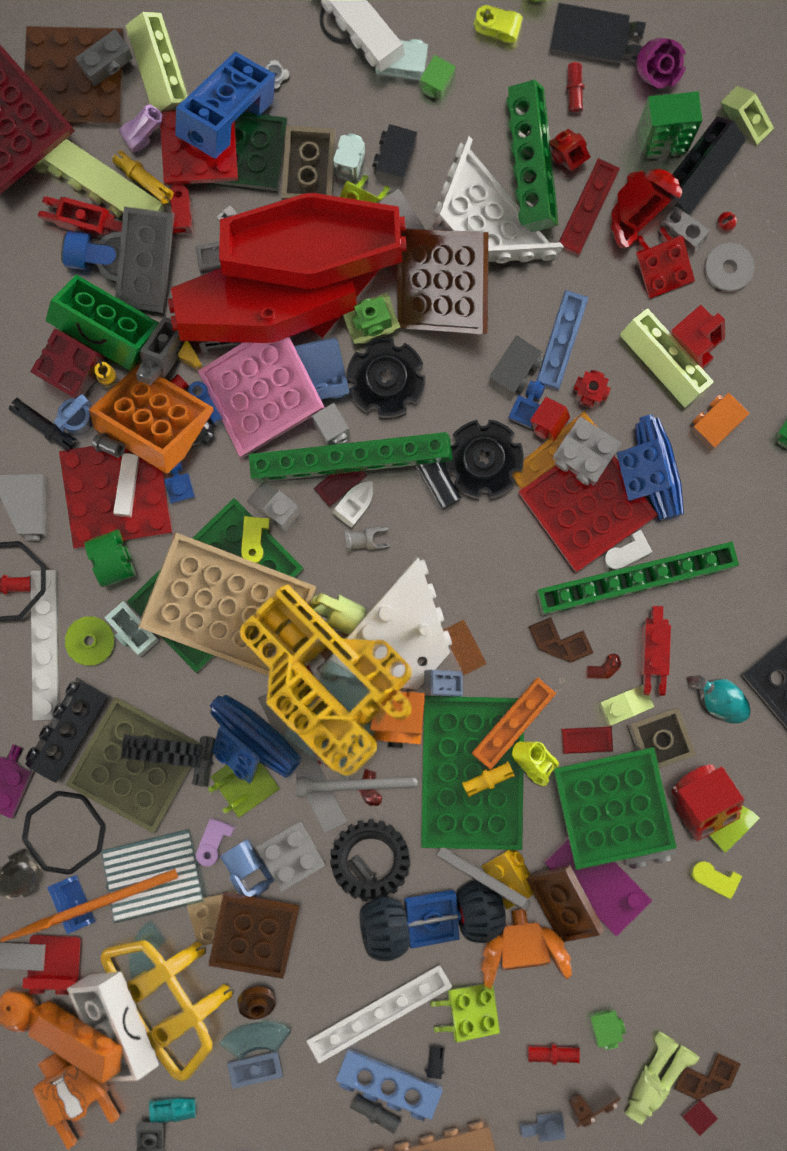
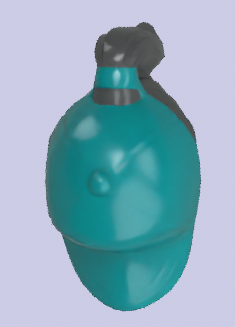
M701 675L688 676L686 678L691 687L699 689L703 706L715 717L735 724L742 723L749 718L751 713L750 704L742 690L733 682L721 678L706 680Z

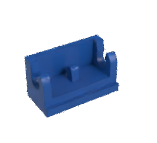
M77 875L47 887L58 913L88 902ZM91 911L64 921L62 924L66 933L69 934L96 922Z

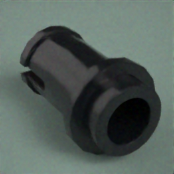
M429 1046L428 1068L425 1069L427 1078L442 1079V1074H445V1071H442L445 1048Z

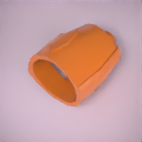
M7 989L0 997V1024L11 1031L28 1032L30 1010L39 1006V1001L35 995L25 989Z

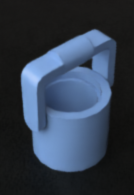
M82 394L77 399L72 398L64 401L58 408V417L54 420L55 425L62 432L66 430L74 435H82L88 432L93 426L89 413V406L91 405L89 400Z
M248 839L220 856L231 874L229 876L230 881L239 895L257 897L268 889V885L274 882V878L262 857L257 856ZM260 868L266 881H261L253 886L247 893L240 879Z

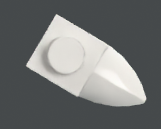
M369 481L354 486L332 513L352 528L371 502L373 483Z

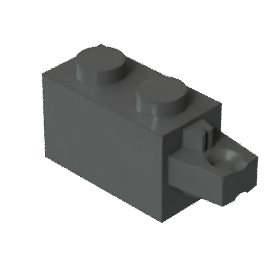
M165 316L162 318L140 350L141 365L136 375L138 381L144 382L147 385H151L158 377H166L179 358L178 353L185 342L180 341L178 331H173L170 318Z

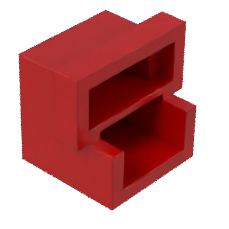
M699 305L671 330V335L703 369L714 359L709 352L725 339V319L719 313L712 316L702 305Z

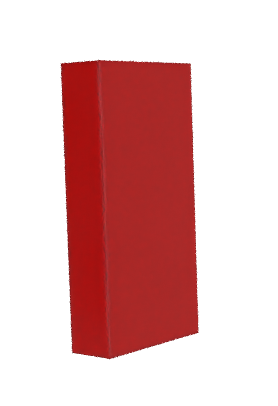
M612 726L561 729L562 754L613 752Z

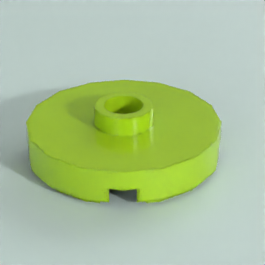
M94 616L75 620L69 626L65 635V648L68 655L75 662L85 666H97L105 662L115 647V636L111 626L104 620ZM91 636L93 637L94 642L92 645L88 646L86 645L85 640L87 637Z

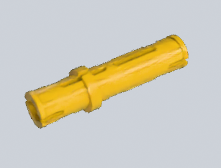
M123 150L117 152L121 158L116 154L113 156L112 162L126 172L130 180L137 181L158 198L161 203H168V200L164 198L165 196L169 200L172 199L173 191L146 171L142 163L131 159Z

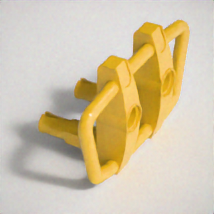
M145 940L105 948L101 953V964L106 973L117 972L111 961V957L143 951L154 963V968L143 971L127 982L128 990L135 1003L142 1001L155 992L163 983L166 982L183 1011L170 1015L154 1026L151 1031L139 1012L138 1015L146 1029V1034L151 1047L155 1051V1056L167 1072L177 1081L188 1080L212 1050V1041L202 1019L232 998V991L225 995L223 994L229 987L221 985L211 994L192 1005L174 975L192 962L205 954V948L203 947L196 951L197 948L202 946L200 942L196 941L166 961ZM194 1027L202 1046L183 1071H181L163 1047L168 1046L181 1037L185 1031Z

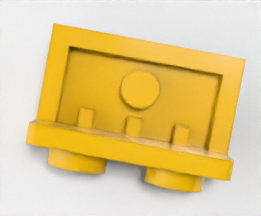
M507 850L481 866L486 874L527 899L534 895L526 880L531 873L525 865L522 854L517 850ZM502 897L507 910L515 906V904Z

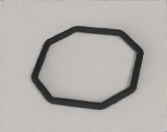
M20 541L0 542V547L19 546L41 567V590L19 615L0 616V621L22 619L46 591L45 564Z
M56 791L27 812L22 841L44 871L69 875L100 854L105 824L84 795ZM57 796L81 799L100 825L97 850L69 870L46 866L27 840L31 815Z

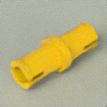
M102 362V365L98 363L95 366L97 380L105 387L109 388L110 384L115 386L117 376L114 368L106 362Z
M506 762L490 771L486 769L482 771L483 774L462 782L468 797H471L487 788L491 790L495 788L494 785L515 777L509 762Z

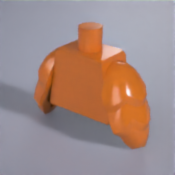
M524 910L511 912L513 926H505L503 933L488 942L483 952L484 960L481 971L484 974V986L489 989L494 984L501 957L502 971L550 965L552 958L565 979L572 976L571 957L565 949L564 941L556 932L548 927H540L539 923L528 924L527 911Z

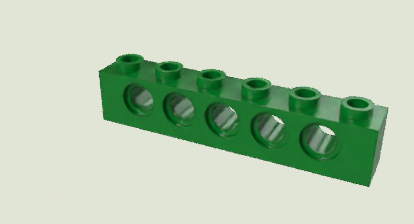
M534 79L509 86V96L506 98L511 114L509 128L513 134L511 150L515 156L516 163L513 170L518 182V188H516V197L520 202L518 218L520 224L530 232L559 226L544 87ZM534 153L533 157L528 160L529 156ZM536 176L535 181L530 183L532 178ZM539 199L538 203L533 206V203Z

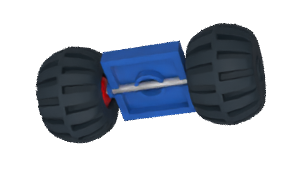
M476 880L464 884L456 893L454 890L404 898L405 911L402 904L395 899L389 897L373 899L361 908L359 917L366 953L369 957L378 961L395 960L405 954L409 947L413 949L460 940L459 927L462 935L468 941L488 943L501 935L506 926V914L502 896Z

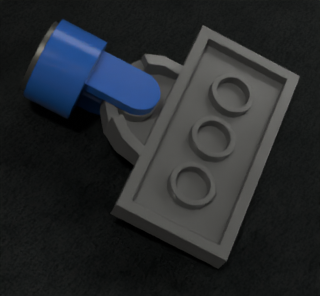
M126 206L123 211L122 231L112 232L104 236L98 244H93L91 233L69 230L65 233L62 241V264L67 268L87 270L90 263H96L103 276L117 281L116 298L135 309L163 313L165 312L175 213Z

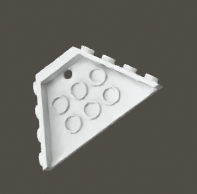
M468 136L464 144L460 142L454 155L458 158L457 162H452L447 176L451 178L449 182L445 181L440 195L443 196L442 202H437L432 214L436 216L433 227L437 230L489 232L488 262L506 263L511 260L528 262L532 259H542L544 261L555 259L564 246L561 243H550L540 231L530 232L522 226L518 218L520 207L469 149L473 139Z
M418 556L412 559L411 565L345 638L374 641L380 639L386 641L412 668L410 680L399 690L402 692H410L411 689L418 690L424 683V670H435L449 655L450 650L448 646L452 645L448 631L443 632L440 623L444 621L440 607L435 608L433 598H436L432 583L427 584L425 575L429 574L424 559L419 560ZM378 648L375 653L376 658H384L387 654V648ZM334 653L317 667V670L322 672L321 676L336 679L337 675L347 677L346 681L361 683ZM425 657L426 660L421 665H418V658ZM397 665L393 669L394 677H400L405 672L404 665Z

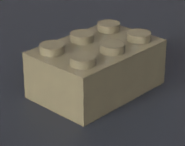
M286 126L282 200L305 193L332 196L336 129Z

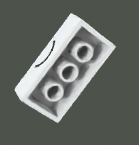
M121 972L89 974L67 988L79 1019L123 1046L120 1073L105 1082L138 1081L159 1066L155 1051L151 1047L146 1029L140 1020L136 1004L132 1000L127 982Z

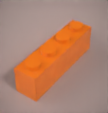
M47 1001L30 1010L29 1037L101 1083L120 1073L123 1046L51 1001Z

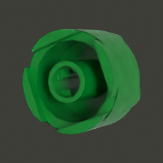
M119 529L84 542L88 559L91 560L93 565L92 570L101 587L110 586L136 576L131 562L128 563V561L132 560L127 546L123 547L121 545L123 538Z

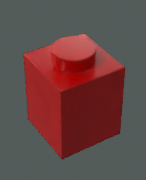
M545 397L530 422L534 433L538 437L556 441L570 419V415L566 406Z

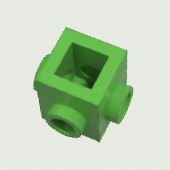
M383 296L373 300L370 298L364 299L354 306L356 315L352 316L356 330L361 329L364 337L368 335L377 336L383 333L385 329L392 327L391 317Z

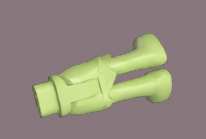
M660 1031L655 1037L658 1047L656 1055L649 1067L646 1064L644 1071L641 1072V1076L633 1090L632 1099L628 1101L630 1106L625 1112L628 1117L641 1125L647 1116L651 1117L653 1115L652 1112L656 1111L670 1094V1088L680 1073L686 1067L695 1065L700 1059L694 1052L680 1045L672 1064L660 1081V1071L679 1046L676 1041Z

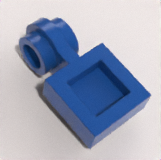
M538 380L535 382L530 381L525 393L529 395L528 399L518 395L508 417L510 420L532 429L530 420L540 406L534 400L535 398L540 400L545 386L541 385L542 382Z
M181 462L169 472L173 473L174 477L164 479L171 505L195 498L189 474L179 475L178 471L182 470Z

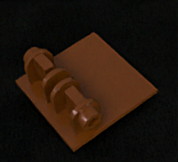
M614 1090L588 1106L581 1095H574L570 1099V1106L575 1113L572 1119L577 1128L581 1125L587 1127L596 1121L595 1116L603 1111L609 1113L618 1107L617 1102L621 1098Z

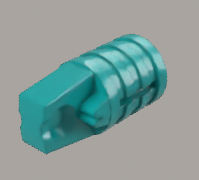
M175 1098L171 1100L149 1101L150 1122L169 1123L195 1118L194 1099Z

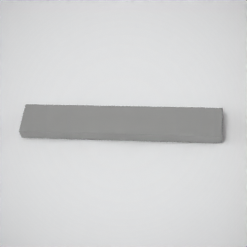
M267 694L259 697L258 700L271 726L284 736L302 758L300 765L294 771L296 776H307V779H312V781H327L309 745L266 703ZM312 791V794H307V799L324 833L347 823L332 791Z

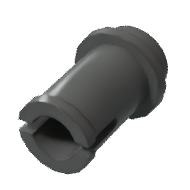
M96 434L93 438L92 445L96 451H104L116 458H120L119 456L124 454L125 444L109 438L108 434Z

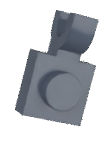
M561 1111L537 1114V1122L519 1124L520 1135L523 1138L538 1134L540 1142L566 1139L563 1113Z

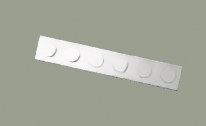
M41 570L30 571L31 601L41 590ZM46 570V591L31 608L33 721L52 720V712L59 703L57 571Z
M439 964L307 1039V1043L318 1063H321L451 989L452 985Z

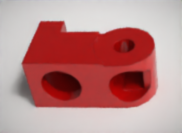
M175 184L170 187L174 194L172 199L169 200L172 206V213H175L173 234L192 233L191 198L188 189L182 184Z

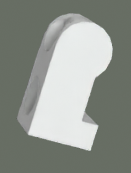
M641 530L630 536L631 543L621 548H611L606 553L604 564L609 570L622 569L653 552Z

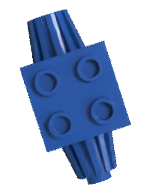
M653 414L640 417V422L635 424L637 446L617 452L628 500L632 501L649 495L660 520L681 516L684 514L682 484L670 440L660 418H654Z
M219 695L212 701L210 713L220 725L213 753L216 759L223 764H227L239 779H244L249 784L253 782L259 762L285 778L289 777L297 769L302 758L284 736L256 712L228 695L223 697Z

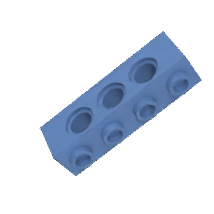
M350 1049L347 1050L336 1077V1081L340 1082L339 1087L353 1092L354 1089L364 1092L363 1097L377 1102L378 1098L388 1102L386 1106L396 1111H401L402 1108L411 1111L410 1116L421 1121H425V1118L432 1120L443 1092L442 1087ZM360 1071H369L372 1075L371 1081L368 1083L360 1082L357 1078ZM386 1080H391L396 1085L395 1090L391 1093H386L381 1089V1084ZM407 1091H417L420 1095L419 1099L413 1103L408 1102L405 1099Z

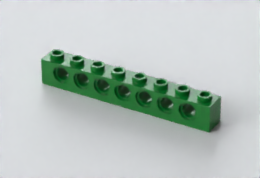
M447 432L249 454L250 476L256 483L452 461L451 441Z
M731 541L541 588L536 591L541 615L545 616L735 569L739 566L734 543Z

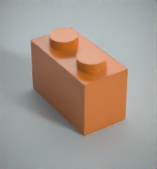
M729 392L724 397L718 395L709 404L712 409L707 414L702 411L692 421L695 426L690 431L710 451L750 414Z

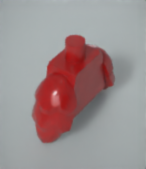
M652 169L647 173L639 171L628 174L627 183L618 191V202L613 206L610 215L613 236L620 248H627L632 245L633 241L637 240L638 232L672 201L667 193L680 199L683 193L679 181L670 172L663 169Z

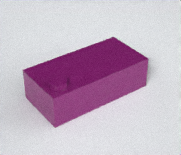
M569 837L543 861L549 869L567 865L571 866L599 920L616 937L653 901L616 862L576 870Z

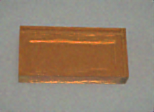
M465 620L443 630V632L448 631L452 645L449 647L464 676L487 664Z

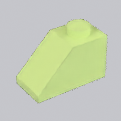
M736 86L720 102L728 118L734 121L738 128L754 144L758 145L774 129L756 93Z
M643 685L598 703L608 726L654 707L650 695H644Z

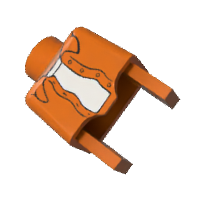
M56 1053L38 1063L45 1079L34 1086L33 1093L49 1127L54 1125L67 1150L78 1141L66 1119L77 1121L87 1114L88 1106L93 1101L97 1100L110 1124L120 1117L107 1094L110 1088L106 1082H99Z

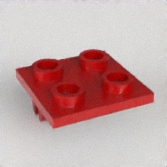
M664 226L658 228L664 243L650 248L641 235L637 237L640 251L636 252V256L649 298L695 281L683 236L671 238Z

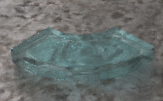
M150 920L140 929L133 941H148L158 951L159 947L165 942V938L152 920ZM143 951L129 954V970L132 979L143 971H148L155 967L154 963Z
M273 1022L243 1025L230 1032L219 1044L241 1060L248 1053L255 1050H269L276 1053L291 1034V1031Z

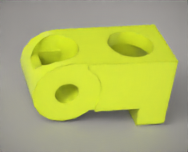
M244 516L241 549L244 559L257 564L263 560L262 535L263 530H270V518Z
M705 861L694 863L690 870L693 880L729 899L732 898L742 878L741 875L730 871L728 876L716 871L713 865Z

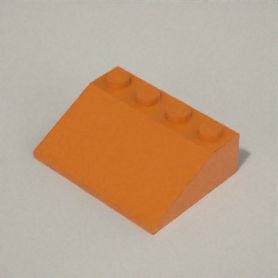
M138 364L89 409L93 428L96 431L106 433L109 438L124 443L127 450L168 474L186 456L214 410L212 406L162 377H158L151 385L138 381L136 374L141 365Z

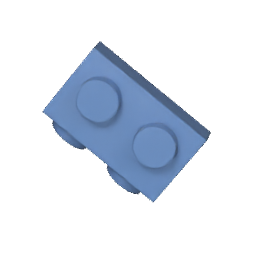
M336 338L294 346L320 399H337L350 393L339 342Z

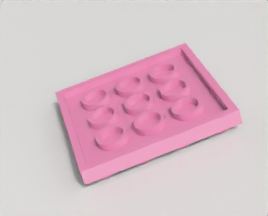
M290 337L273 343H241L198 370L203 383L208 388V393L223 418L222 422L239 457H246L325 408Z

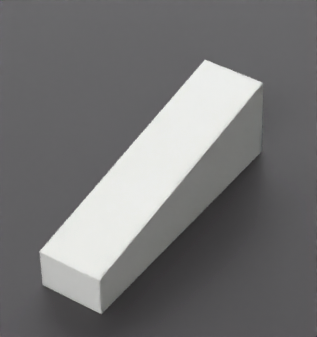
M124 453L122 455L113 512L116 516L132 517L139 456L135 454Z

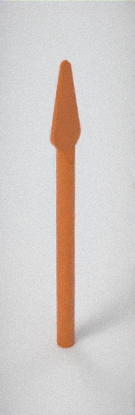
M172 869L50 917L40 919L0 938V941H8L47 929L50 926L179 878L177 871Z

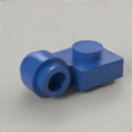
M195 381L190 384L188 393L213 407L214 411L209 417L216 426L223 423V418L214 405L207 386L201 381ZM197 389H202L201 394L195 395Z

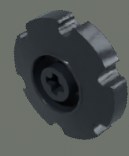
M379 338L365 344L366 352L359 353L356 351L348 364L347 381L354 383V386L349 388L352 400L366 413H369L371 409H376L380 418H393L407 412L406 404L410 402L417 404L425 388L426 376L418 372L423 367L422 359L407 343H403L400 347L395 346L393 338ZM386 373L390 374V379L386 383L382 382L381 376H385Z
M474 420L458 428L453 433L456 443L451 445L452 461L444 462L447 474L457 477L454 481V486L463 494L475 499H480L482 493H488L490 498L493 499L510 491L516 484L512 478L513 475L516 473L521 474L524 467L521 443L512 442L515 436L514 432L505 424L495 420H488V424L485 426H481L478 420ZM481 455L488 457L489 462L487 464L483 461L480 462Z

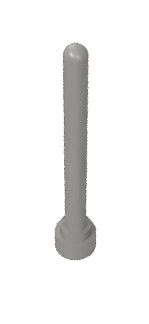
M307 776L296 777L297 797H307V794H312V791L415 788L418 785L416 778L312 781V779H307Z

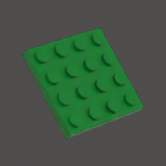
M654 747L554 768L576 870L677 848Z

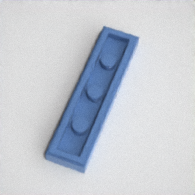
M565 290L537 376V380L542 382L541 385L559 391L589 297Z

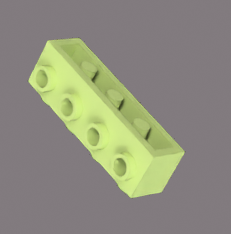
M142 12L125 26L150 105L161 112L176 111V107L188 96L162 14Z
M648 308L634 318L619 334L684 408L696 400L714 383Z

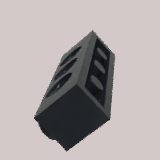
M78 677L75 681L69 683L65 690V698L62 703H58L52 712V720L49 725H45L39 733L40 740L26 755L27 761L25 765L30 770L54 783L58 781L108 695ZM78 701H82L81 710L73 713V705ZM69 723L68 732L59 734L61 725ZM56 745V752L52 756H46L47 748Z

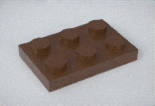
M570 865L531 873L526 878L554 932L564 942L600 936L603 933L604 928Z

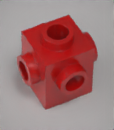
M569 128L558 133L550 141V146L553 150L551 152L553 160L556 164H562L570 171L591 158L584 137L580 133H574Z
M585 371L583 378L578 376L573 389L577 391L575 400L580 401L579 403L586 407H599L601 400L606 402L611 389V387L607 386L609 379L605 378V375L599 371ZM589 384L598 387V389L591 390Z

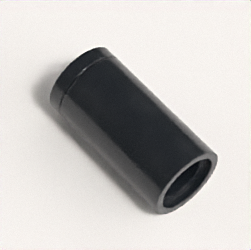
M441 462L416 466L418 473L440 511L462 499Z

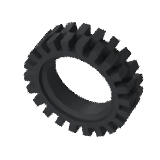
M124 734L121 757L200 768L203 745Z
M368 819V823H363V820L357 821L358 825L356 826L350 824L347 826L348 830L346 832L342 830L339 833L340 838L338 840L335 839L333 843L334 848L331 849L330 865L336 882L346 894L349 893L352 898L356 899L358 897L361 901L367 902V899L373 900L388 897L390 893L394 895L398 891L397 888L399 886L402 887L405 883L404 879L408 877V869L410 867V855L399 831L396 832L393 826L390 824L387 826L385 822L380 820L379 823H375L374 819ZM366 839H377L383 841L392 850L394 855L393 866L389 874L379 881L369 883L357 880L348 871V854L358 842Z

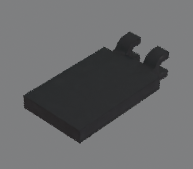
M558 3L549 52L621 65L622 58L637 61V55L642 46L628 45L629 38L633 36L643 39L646 22H629L630 15Z

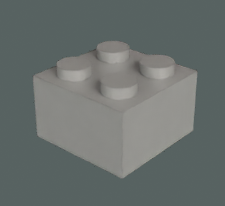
M301 821L256 847L281 892L326 866L325 861Z

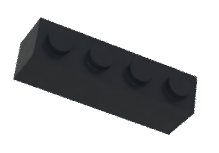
M716 116L672 175L679 181L683 193L680 199L667 193L672 200L668 203L671 209L677 207L690 215L747 139L734 121Z

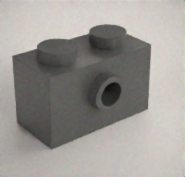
M116 29L76 57L79 68L93 86H96L109 75L115 74L123 65L133 59L129 46Z
M516 335L489 377L514 394L517 390L522 392L529 382L526 376L531 369L536 371L543 360L540 357L542 351Z

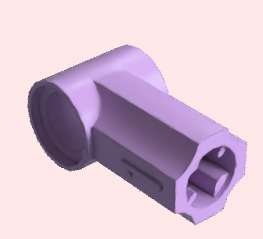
M146 105L133 120L128 121L119 129L120 135L132 152H138L150 143L149 136L162 122L163 115L161 111L152 105Z

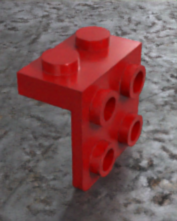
M32 935L29 939V944L46 945L44 971L28 970L27 976L23 978L22 989H29L31 994H45V990H55L57 995H70L67 988L79 981L80 938L77 936Z

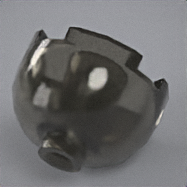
M21 849L9 855L7 858L10 861L0 869V896L9 899L20 896L27 897L35 890L34 884L39 876L37 862L31 853Z

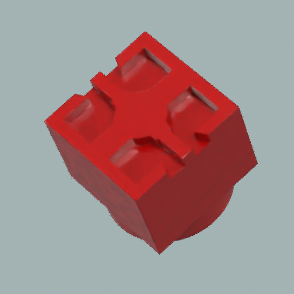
M712 764L701 766L688 773L674 785L671 791L676 799L675 810L696 842L740 819L741 806H743L745 800L724 768L721 766L716 769Z

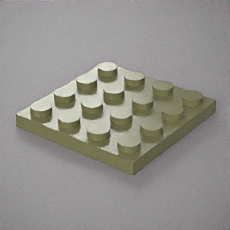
M114 697L66 786L155 834L191 767L122 758L121 751L124 734L194 744L201 743L125 701Z

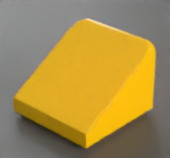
M185 341L178 353L180 361L196 370H200L203 366L190 343Z

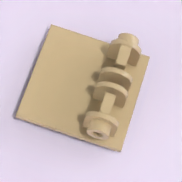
M231 890V891L227 892V893L238 894V892H236V890H235V891H232V890ZM214 894V896H207L206 898L186 903L196 941L200 942L202 946L213 943L223 894Z

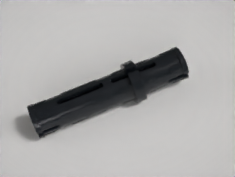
M18 397L12 401L14 406L10 405L8 410L44 434L45 439L48 441H54L67 452L74 448L72 444H77L78 440L76 438H73L65 431L62 432L55 423L49 421Z

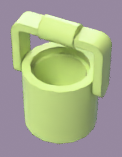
M320 593L314 596L310 602V607L316 613L326 617L325 622L329 626L348 635L360 623L366 613V607L341 595L333 599Z

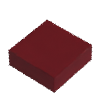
M701 1099L697 1100L681 1115L699 1136L718 1120L716 1115Z

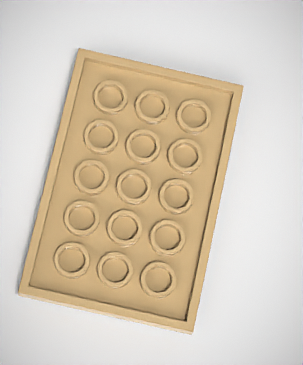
M175 532L138 627L269 676L270 668L240 637L242 625L252 615L254 616L257 613L256 611L270 597H273L280 587L289 585L309 605L316 586ZM277 650L272 653L271 658L275 656Z

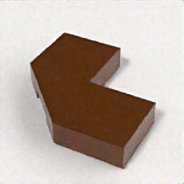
M551 617L528 626L537 650L572 663L594 653L584 630L561 640Z
M716 1052L706 1075L686 1067L677 1077L673 1089L695 1100L707 1097V1095L731 1088L741 1063Z

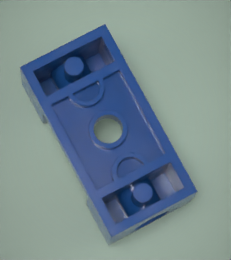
M235 51L176 107L175 136L216 159L230 145L231 124L246 109L260 116L273 103L275 74Z

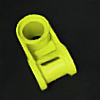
M484 5L476 12L474 28L481 35L514 43L517 41L523 18L517 12ZM487 18L488 22H484L483 19Z
M520 741L513 747L512 755L515 762L520 765L534 783L546 786L549 783L548 778L554 768L559 766L558 760L549 753L541 742Z

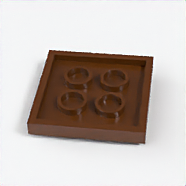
M223 892L208 966L284 979L299 905Z

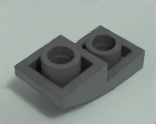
M137 1122V1151H163V1123Z

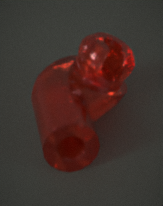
M612 653L607 656V661L602 666H587V678H611L621 667L620 656Z
M365 769L362 779H375L377 772ZM375 789L359 790L367 805L379 806L381 804L382 795L378 794Z

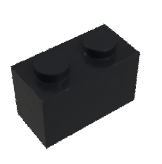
M389 124L387 131H382L379 141L382 149L380 154H375L372 168H375V177L404 185L417 141L416 131Z

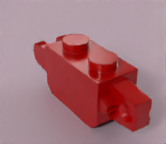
M44 196L42 202L47 206L57 208L56 214L39 211L37 216L42 220L56 223L57 227L91 233L93 237L100 239L112 232L122 231V222L116 221L115 215L110 214L107 209L67 197H61L59 200Z
M652 606L651 619L646 618L645 625L642 628L641 675L644 676V695H650L651 676H659V695L665 696L667 676H669L671 625H669V619H663V606Z

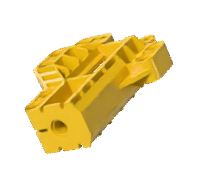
M289 585L280 587L275 592V595L270 597L256 611L257 613L254 616L252 615L242 625L240 637L270 668L266 703L332 770L344 776H351L377 750L376 740L361 724L364 725L375 717L379 711L378 706L380 705L396 720H404L411 714V704L399 690L410 680L412 668L384 640L341 638ZM326 647L371 691L351 712L306 668ZM380 647H386V656L382 659H377L375 656L376 650ZM277 650L275 656L271 658L272 653ZM397 665H404V674L400 677H394L393 669ZM310 687H311V688L313 689V691L310 692L307 696L304 697V695L307 693V691H308V690L310 689ZM319 696L320 698L310 707L309 705ZM393 699L399 704L404 702L401 712L397 711L395 706L390 703ZM326 703L329 707L318 715L317 713ZM329 739L328 746L323 749V742ZM360 741H362L363 744H364V746H363L362 748H361V745L359 744ZM347 757L345 766L340 768V761Z

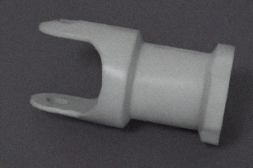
M388 527L365 528V531L356 532L345 530L347 552L360 548L374 550L389 547L390 544L388 543L375 544L372 541L375 532L387 531Z

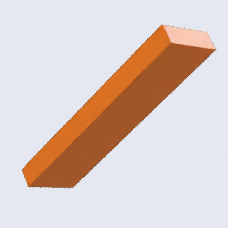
M537 677L471 754L491 770L557 693Z

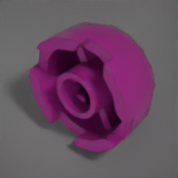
M652 39L640 49L637 55L638 73L643 81L653 87H672L682 78L686 67L683 64L686 52L682 45L673 39Z

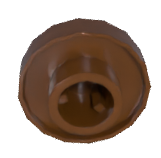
M265 987L248 988L239 995L237 1000L239 1013L247 1019L254 1020L270 1015L276 1005L274 994Z

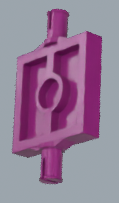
M12 744L7 758L0 757V814L13 819L33 775L32 771L23 768L16 762L22 748L15 744Z

